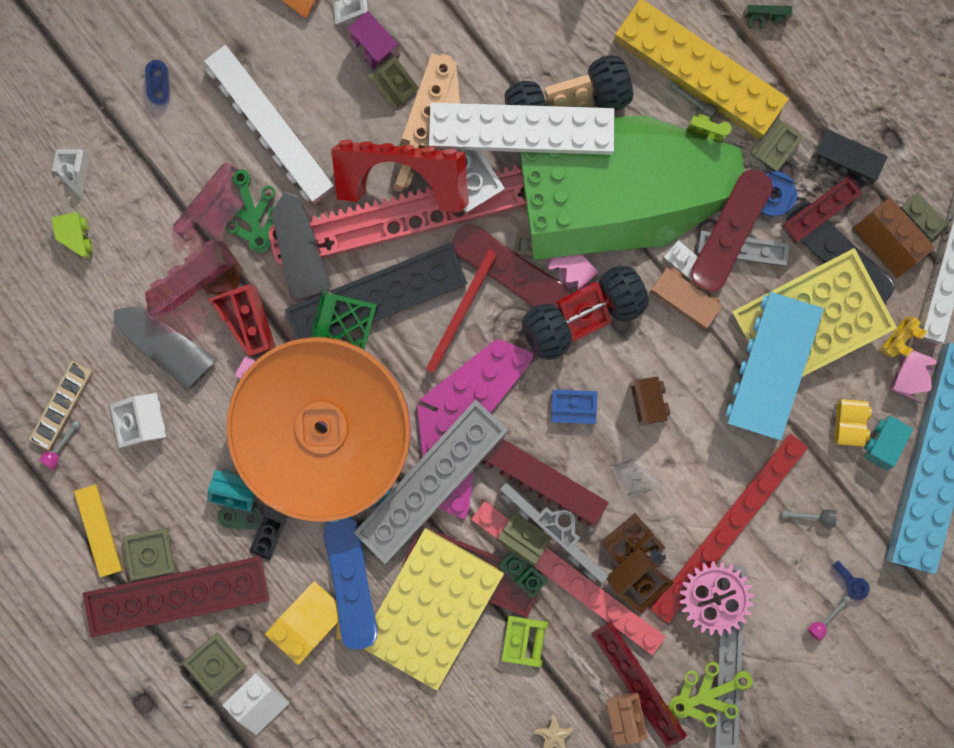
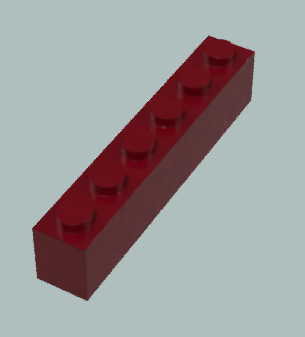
M504 439L481 462L490 469H492L493 465L501 469L499 474L509 480L514 477L521 481L519 486L531 492L532 488L540 493L538 497L550 504L551 500L558 503L557 509L561 511L566 510L578 515L577 520L588 527L590 523L596 526L609 504L605 499Z

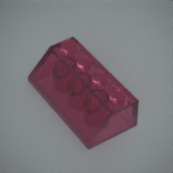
M210 240L201 247L202 251L189 255L184 259L185 263L183 265L170 269L167 272L168 276L163 280L160 278L150 284L151 289L145 292L150 316L169 314L237 264L223 241Z

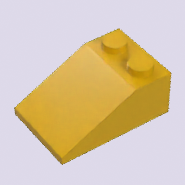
M314 581L280 616L265 635L299 665L339 622L337 601Z

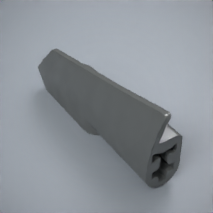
M140 306L114 310L113 324L150 359L155 360L187 391L191 390L207 374L208 368L217 361V358Z

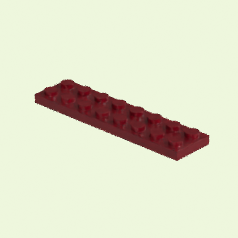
M262 556L82 593L91 637L270 600Z

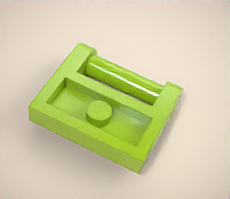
M698 114L697 116H692L686 129L722 141L730 134L732 127L728 122L717 124L711 122L710 117Z
M508 615L501 661L542 667L541 653L545 629H548L549 622ZM530 626L536 627L532 658L525 657Z

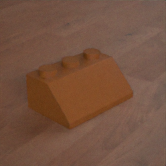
M891 197L885 199L853 227L896 278L935 249L932 243Z

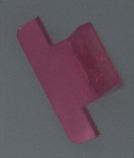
M228 163L222 164L174 223L173 230L178 236L183 238L193 224L197 222L217 238L242 207L244 202L225 187L237 171L233 165Z

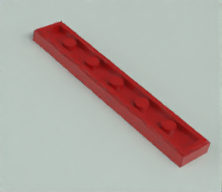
M488 250L426 370L434 373L439 367L497 257L496 252Z

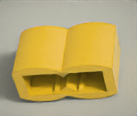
M838 399L834 444L865 447V442H868L870 438L867 420L871 419L872 408L869 407V402Z

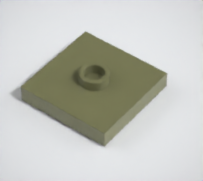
M168 528L122 537L130 581L176 572Z
M218 632L182 662L211 697L246 667V664Z

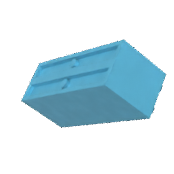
M770 292L769 296L764 295L760 308L764 309L762 318L757 317L753 330L757 331L755 340L750 338L746 352L750 353L748 361L743 360L739 374H742L743 377L741 383L736 381L732 396H736L734 404L729 403L725 417L729 418L728 424L781 440L824 308Z

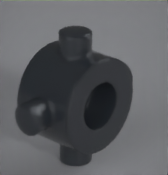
M652 549L653 552L650 554V557L660 567L663 560L666 559V555L657 552V549Z

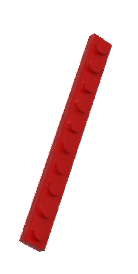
M791 433L787 435L672 579L674 584L649 609L665 622H670L683 605L680 603V600L686 598L680 591L687 590V587L682 584L683 581L689 583L691 581L687 574L695 576V567L702 571V563H705L708 568H711L712 561L715 564L807 450L808 447Z

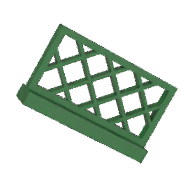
M322 290L310 337H327L328 335L329 338L339 339L346 334L352 344L356 346L360 344L359 347L365 350L377 305ZM337 300L346 302L349 310L339 316L335 311ZM361 306L369 307L368 316L359 320L354 311ZM352 312L357 323L346 329L340 319ZM338 321L344 331L332 337L329 327ZM360 326L363 331L362 338L353 342L348 332Z

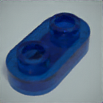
M152 60L145 68L146 92L151 103L161 106L170 99L169 70L164 62ZM156 70H161V75L155 76L154 73ZM157 92H163L161 98H156Z

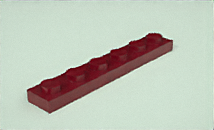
M612 621L595 629L591 633L629 692L638 693L643 713L666 748L684 740L687 734Z

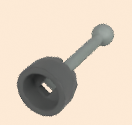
M672 82L670 84L672 91H677L700 108L699 114L712 119L718 111V108L711 103L703 105L679 88L678 83Z
M833 509L824 510L820 515L789 513L787 510H783L780 513L783 519L788 517L818 519L826 527L835 528L836 510Z

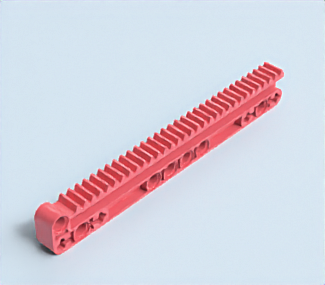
M515 164L512 171L507 166L504 167V173L496 169L495 174L505 189L467 213L465 212L462 217H456L450 211H440L435 193L429 187H426L425 193L417 189V195L415 196L409 191L408 198H405L402 193L399 200H396L394 196H391L390 202L382 198V204L380 205L374 200L373 207H370L368 202H366L364 209L358 204L356 205V211L348 207L347 213L339 209L337 216L333 211H330L329 218L324 213L321 214V220L313 216L310 224L320 247L326 246V241L328 240L334 244L331 246V250H327L326 247L319 248L321 258L325 259L526 207V201L522 197H518L521 191H524L522 171ZM434 213H441L444 216L443 220L439 223L433 222L431 216ZM413 218H419L422 221L419 228H412L409 225ZM391 224H398L400 226L398 233L391 234L388 232V227ZM273 225L269 230V238L274 258L283 267L278 240L274 236L276 230Z

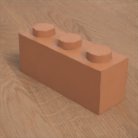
M666 268L650 290V293L702 329H707L722 308V305L719 304L720 300L710 293L706 295L700 291L701 288L693 281L687 282L682 278L683 274L675 268H671V270Z

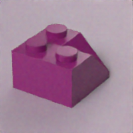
M369 11L348 28L349 40L356 48L360 46L364 50L365 62L372 70L391 54L396 58L400 56L397 42Z

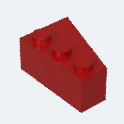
M248 284L207 299L220 314L223 322L228 325L233 332L232 334L248 356H259L276 347L257 286Z

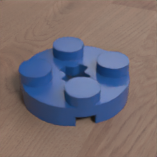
M774 171L766 175L771 178L772 191L774 188L777 189V194L780 195V198L773 200L770 195L761 211L762 214L769 217L784 215L791 210L797 200V189L791 177L785 173Z

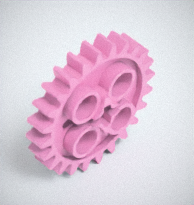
M712 561L711 568L702 563V571L695 567V576L687 574L691 580L690 583L684 581L682 583L687 587V590L680 591L682 595L686 596V598L680 600V603L687 605L682 609V612L690 613L686 620L694 619L693 627L695 628L700 624L702 633L706 628H709L711 636L714 630H718L719 635L722 636L723 629H726L731 634V626L739 630L737 622L746 623L743 617L744 614H752L747 610V607L754 606V603L748 601V598L754 597V594L747 592L752 585L744 584L747 576L740 578L741 570L738 569L732 572L733 565L730 564L726 569L724 568L723 561H721L719 567H716L714 561ZM722 577L730 581L729 587L725 590L717 587V581ZM700 585L708 588L707 596L702 598L698 597L695 593L696 588ZM736 590L735 594L721 598V603L719 604L712 601L701 607L697 605L699 602L712 599L715 592L718 595H723L729 591ZM729 599H735L738 602L736 610L728 611L725 608V604ZM707 607L716 609L717 614L713 619H707L704 616V610Z

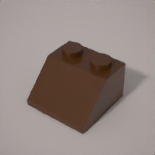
M659 376L632 381L630 386L639 427L668 421L667 416H670L668 402L664 403L662 394L666 393L663 380L659 381Z
M639 547L606 578L615 593L640 613L646 610L674 584L654 560Z

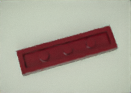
M848 176L781 225V227L795 244L862 193L850 176Z

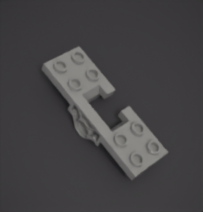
M506 482L500 487L502 491L500 496L510 505L514 502L519 507L517 509L519 514L526 520L532 518L569 552L567 555L568 559L577 567L582 564L586 568L584 573L593 582L599 580L603 583L608 576L575 546L580 537L575 534V517L571 512L566 510L551 512L545 506L538 512ZM562 514H567L571 517V524L568 527H561L558 523V518Z

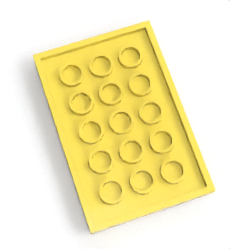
M855 248L771 291L824 308L802 377L897 329ZM764 295L732 311L748 343L750 338L755 340L757 331L753 330L757 317L762 318L764 309L760 307Z
M425 528L375 615L378 630L376 641L373 645L364 649L431 688L438 690L503 577L504 572Z

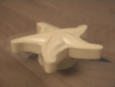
M551 715L552 722L548 728L534 730L535 734H540L544 737L543 748H552L554 746L557 748H567L564 744V738L568 737L574 731V728L572 726L567 729L560 728L555 715Z

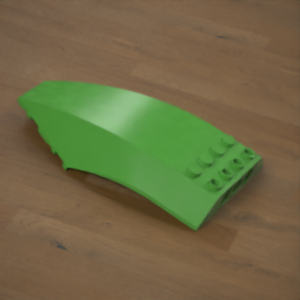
M614 116L613 155L519 152L533 261L607 251L666 247L725 207L739 176L744 172L741 148L650 116Z

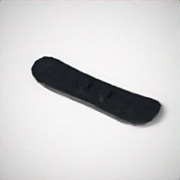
M800 201L794 205L786 216V222L811 203ZM826 220L800 240L802 244L824 263L855 248L883 302L888 300L895 290L892 278L852 244L829 220Z

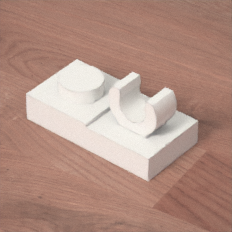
M678 240L663 258L689 281H692L691 268L698 256Z

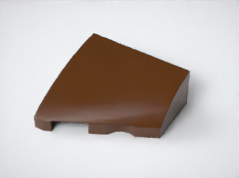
M636 513L601 541L605 549L619 564L638 547L645 553L652 551V549H658L659 551L665 549V546Z

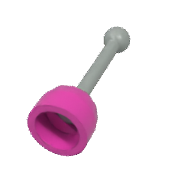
M75 420L72 422V427L55 450L43 453L39 458L40 462L52 470L55 469L59 462L57 453L75 429L80 428L81 424L79 421Z
M849 595L843 597V601L823 622H814L807 628V631L817 641L820 642L826 636V625L846 604L851 603L852 599Z

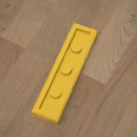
M95 484L74 491L99 576L103 577L122 571L123 568L98 485Z

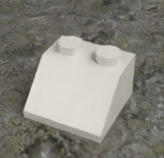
M157 393L133 396L110 404L119 448L166 437Z
M258 670L222 706L237 722L257 735L290 702Z

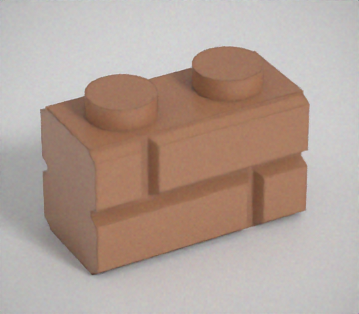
M638 693L616 695L606 700L605 710L606 714L610 716L611 721L610 734L615 740L616 745L636 744L648 738Z

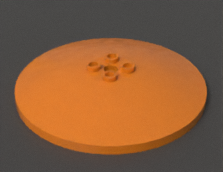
M310 337L279 345L258 358L248 368L231 397L227 414L226 433L234 466L241 479L256 497L274 510L287 516L306 521L325 522L356 515L369 508L386 494L395 483L405 464L410 446L411 423L407 402L399 384L391 372L377 358L364 349L346 341L327 337ZM318 421H324L327 424L328 430L326 433L317 431L316 424Z

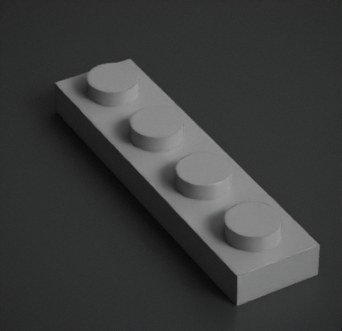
M700 231L697 254H700L711 232ZM747 237L736 260L786 267L790 243Z

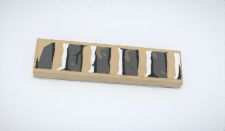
M71 361L30 436V441L47 450H51L93 373L92 370L75 361Z

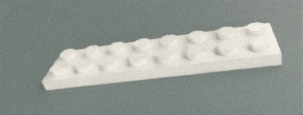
M431 103L429 147L443 150L613 155L614 108Z

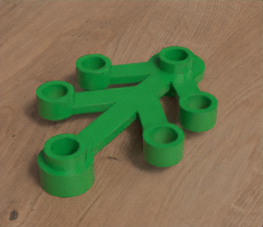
M237 170L232 176V181L240 189L246 211L234 206L229 199H222L219 202V209L224 213H230L249 223L252 232L239 227L235 220L227 221L225 229L230 234H236L248 240L249 246L254 252L265 253L271 247L269 230L274 225L273 217H271V211L274 207L269 209V218L262 230L259 220L270 200L275 197L276 192L271 186L263 187L261 191L262 197L255 208L248 187L251 183V177L247 171ZM241 174L244 175V181L238 182L237 177ZM271 189L273 191L272 195L269 197L265 196V191ZM228 202L230 207L224 210L222 204ZM231 223L236 224V229L233 231L228 229ZM258 238L264 239V243L261 246L256 244Z

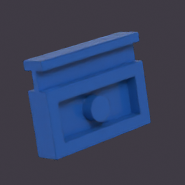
M552 390L551 422L596 424L598 391Z

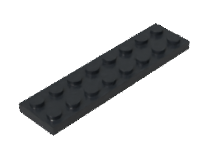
M450 242L329 292L375 303L377 306L373 323L468 285ZM321 295L285 309L296 339L310 338ZM336 301L335 311L338 316L349 310L346 302ZM361 306L354 312L358 319L362 320L368 316L370 308ZM352 312L340 319L346 329L357 323ZM338 321L329 327L332 337L344 331Z

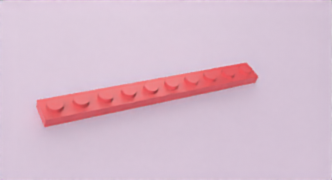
M485 501L472 517L474 522L495 538H498L509 521L507 517ZM547 547L534 565L535 568L607 622L612 621L619 631L651 655L656 652L666 638Z

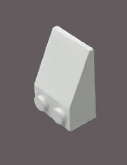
M457 150V152H465L469 196V204L464 208L466 213L505 189L482 151Z

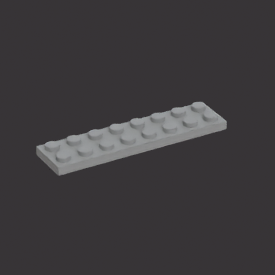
M475 400L358 527L354 534L384 564H388L506 436L509 430L482 404Z

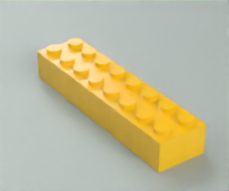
M645 0L637 2L615 34L613 40L615 43L671 81L678 83L680 87L702 102L711 103L718 108L717 112L758 140L763 137L789 99Z

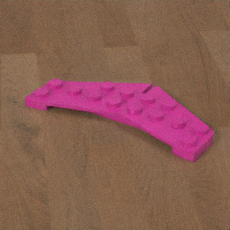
M495 340L420 398V401L438 408L437 412L417 404L422 456L433 447L475 400L491 413L530 365L534 353L503 340ZM473 472L439 509L462 519L466 518L470 505Z

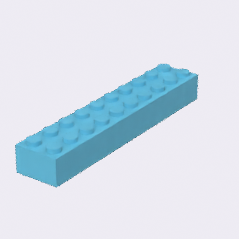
M952 343L943 344L940 351L932 388L929 393L885 561L932 574L937 573L954 508V344Z

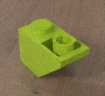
M79 212L51 217L55 239L80 256L91 259L90 252H93V245L91 239H87L86 230H89L86 217H83Z

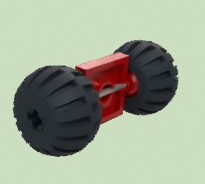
M629 266L613 267L602 275L599 283L594 282L556 301L559 309L551 304H541L530 309L522 319V329L530 347L539 358L546 360L559 358L568 351L572 341L574 342L612 323L610 314L619 321H629L638 318L648 307V293L640 276L634 269Z

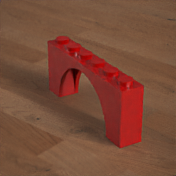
M349 139L339 141L331 149L337 200L357 202L367 194V180L373 166L382 162H397L411 167L425 178L435 193L440 211L460 213L469 204L465 152H457L456 149L435 150L434 147L414 148L413 145L401 147L394 146L392 143L378 145L373 144L371 141L356 143Z

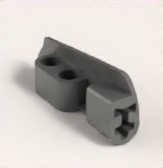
M284 192L271 212L290 298L294 300L320 293L322 290L326 291L332 284L317 248L313 229L299 196Z

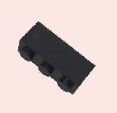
M829 129L822 132L811 156L816 159L818 164L837 168L836 171L838 173L857 177L856 180L865 185L873 184L878 180L888 156Z

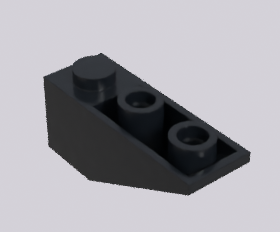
M266 505L249 552L270 561L289 516Z

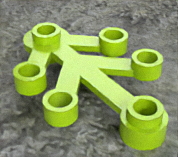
M711 661L706 665V674L698 695L689 698L693 685L699 679L698 673L694 670H689L685 674V683L681 694L673 697L669 703V709L676 718L681 719L689 715L703 721L707 727H714L718 721L715 713H705L694 708V706L701 703L725 713L726 717L730 719L737 717L739 709L735 704H727L715 698L737 688L740 690L749 689L753 682L752 675L744 670L736 673L734 680L710 689L714 676L720 670L718 663ZM710 665H715L717 671L712 673L709 671L708 667ZM688 674H694L696 680L689 681ZM741 677L747 679L748 683L746 685L739 683ZM681 703L684 705L685 709L683 711L677 710L676 705ZM733 707L736 710V713L734 715H730L727 712V709ZM712 716L715 722L712 724L708 723L706 718Z

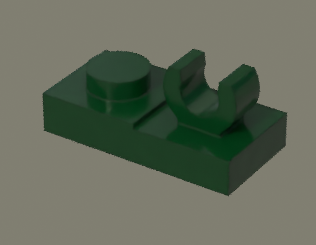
M747 5L744 10V18H750L747 23L749 29L753 27L754 20L759 21L760 29H763L766 20H772V23L782 24L792 16V6Z

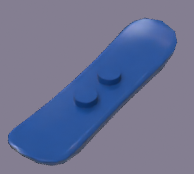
M351 518L339 520L338 522H328L324 528V540L334 583L342 641L349 649H364L373 645L376 641L378 630L367 581L362 541L354 534L358 529V525Z

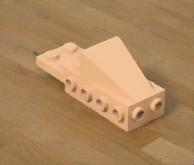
M431 54L404 129L400 146L413 145L414 148L429 147L431 103L460 104L457 62L453 61V57L446 54H441L440 56ZM404 164L401 165L393 188L394 191L401 193L404 188L408 189L414 174L410 172L411 167Z

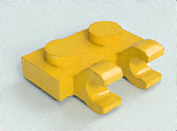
M905 316L897 326V329L893 331L878 351L886 357L894 358V356L899 354L908 357L913 349L905 345L906 341L913 336L922 339L927 331L918 327L921 322L916 317Z

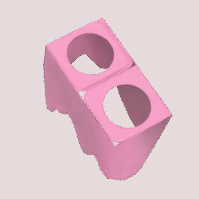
M583 254L551 258L547 262L548 269L559 267L558 276L561 283L567 288L578 286L577 291L582 289L598 273L596 268Z
M914 350L908 357L902 355L889 390L923 404L914 398L912 394L931 391L932 384L929 372L934 369L930 365L936 364L937 360Z

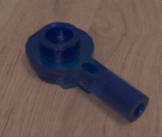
M839 560L832 565L847 582V593L851 598L863 600L868 596L870 586L865 579L853 577Z

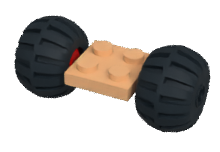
M613 55L603 56L595 60L588 68V75L545 87L546 98H544L539 84L533 81L516 82L504 94L506 105L594 108V97L599 108H614V111L627 107L634 97L632 81L626 63L622 58Z

